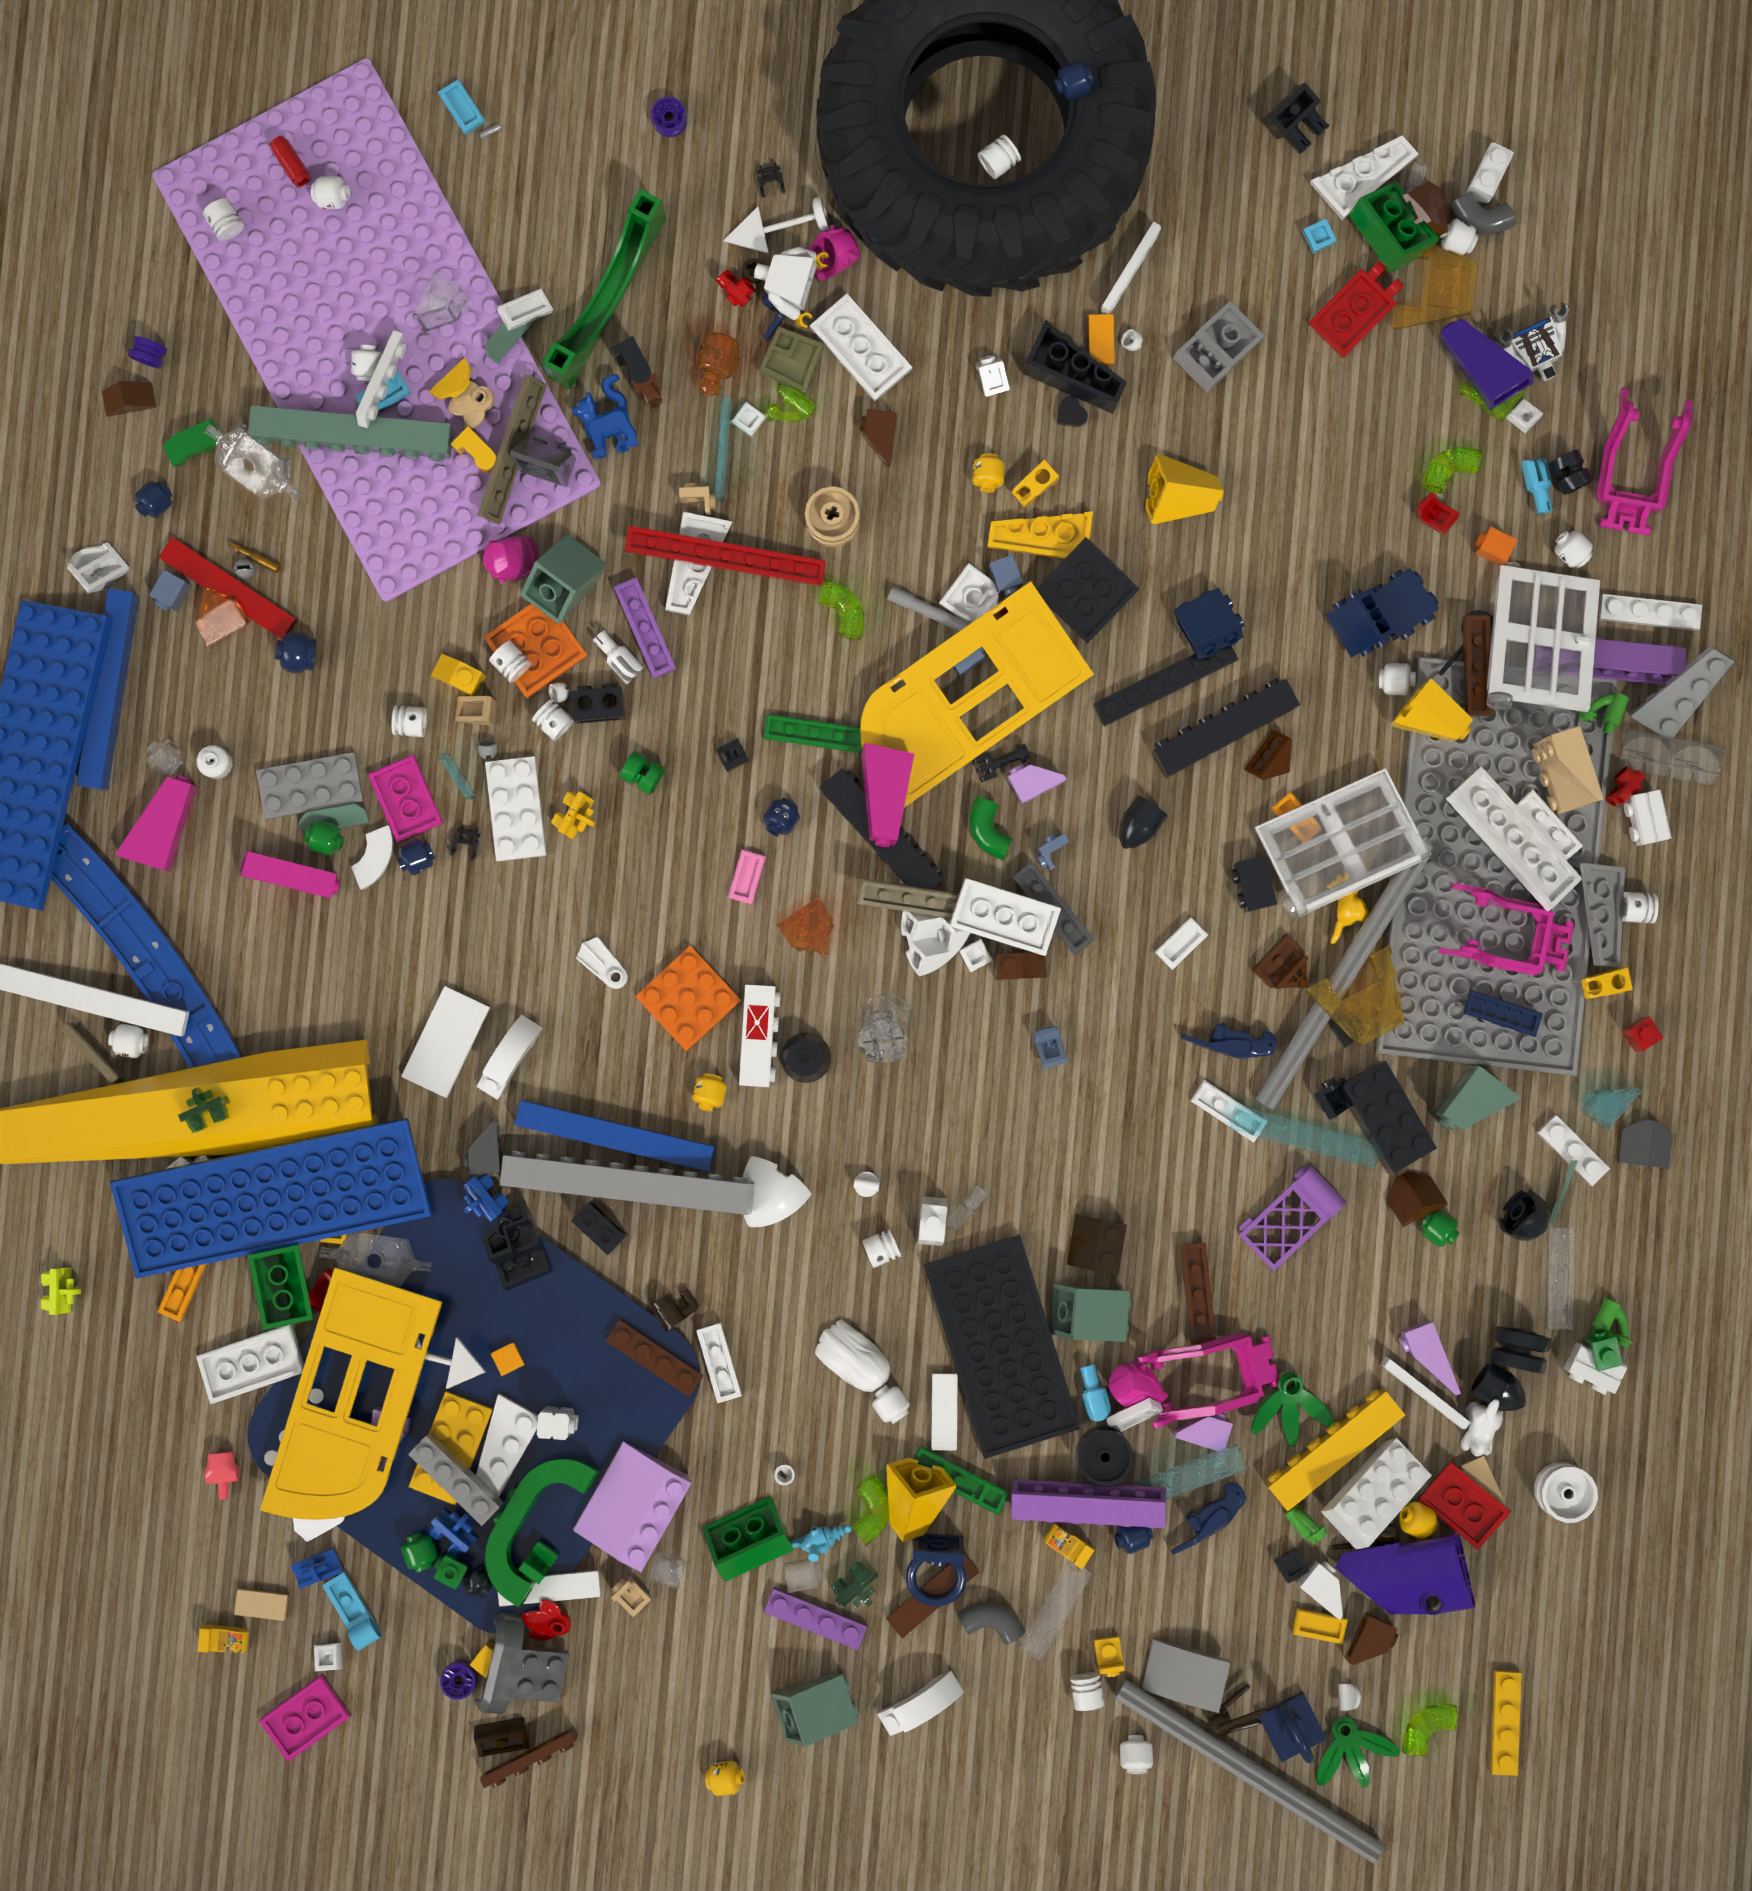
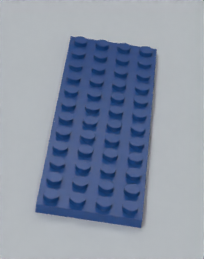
M21 600L0 688V902L41 911L44 910L112 620L111 617Z
M408 1118L125 1177L110 1182L135 1278L402 1223L432 1215Z

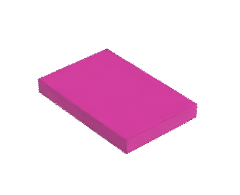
M414 754L368 774L397 843L444 824Z
M321 1674L263 1716L259 1722L287 1762H289L347 1720L351 1714L324 1675Z

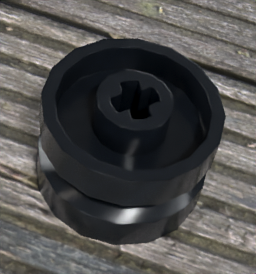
M1495 1326L1493 1339L1498 1343L1508 1345V1348H1491L1488 1361L1511 1368L1545 1374L1547 1360L1544 1357L1532 1354V1351L1548 1352L1552 1338L1521 1328Z
M1096 1426L1088 1429L1080 1437L1076 1445V1461L1082 1474L1090 1482L1099 1486H1112L1120 1483L1129 1475L1133 1466V1451L1129 1442L1120 1431L1109 1426ZM1104 1452L1109 1454L1106 1455V1460H1102L1100 1457Z

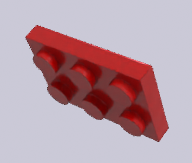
M1451 1460L1418 1497V1501L1433 1509L1436 1516L1477 1550L1480 1549L1511 1513L1509 1508Z

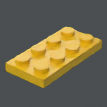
M446 1391L430 1432L471 1469L493 1408ZM417 1464L409 1488L456 1505L458 1502Z

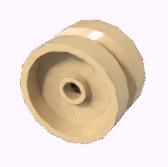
M831 486L821 488L812 494L806 504L805 521L807 530L813 540L822 546L834 548L843 546L854 538L859 529L860 512L858 503L851 493L843 488ZM830 515L837 516V518L834 517L832 520H828Z

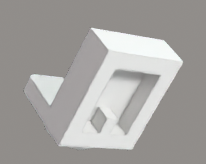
M988 355L980 359L981 362L975 363L986 397L1010 390L1004 364L999 357Z

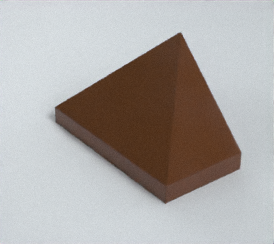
M1272 730L1244 770L1261 780L1289 773L1292 739Z

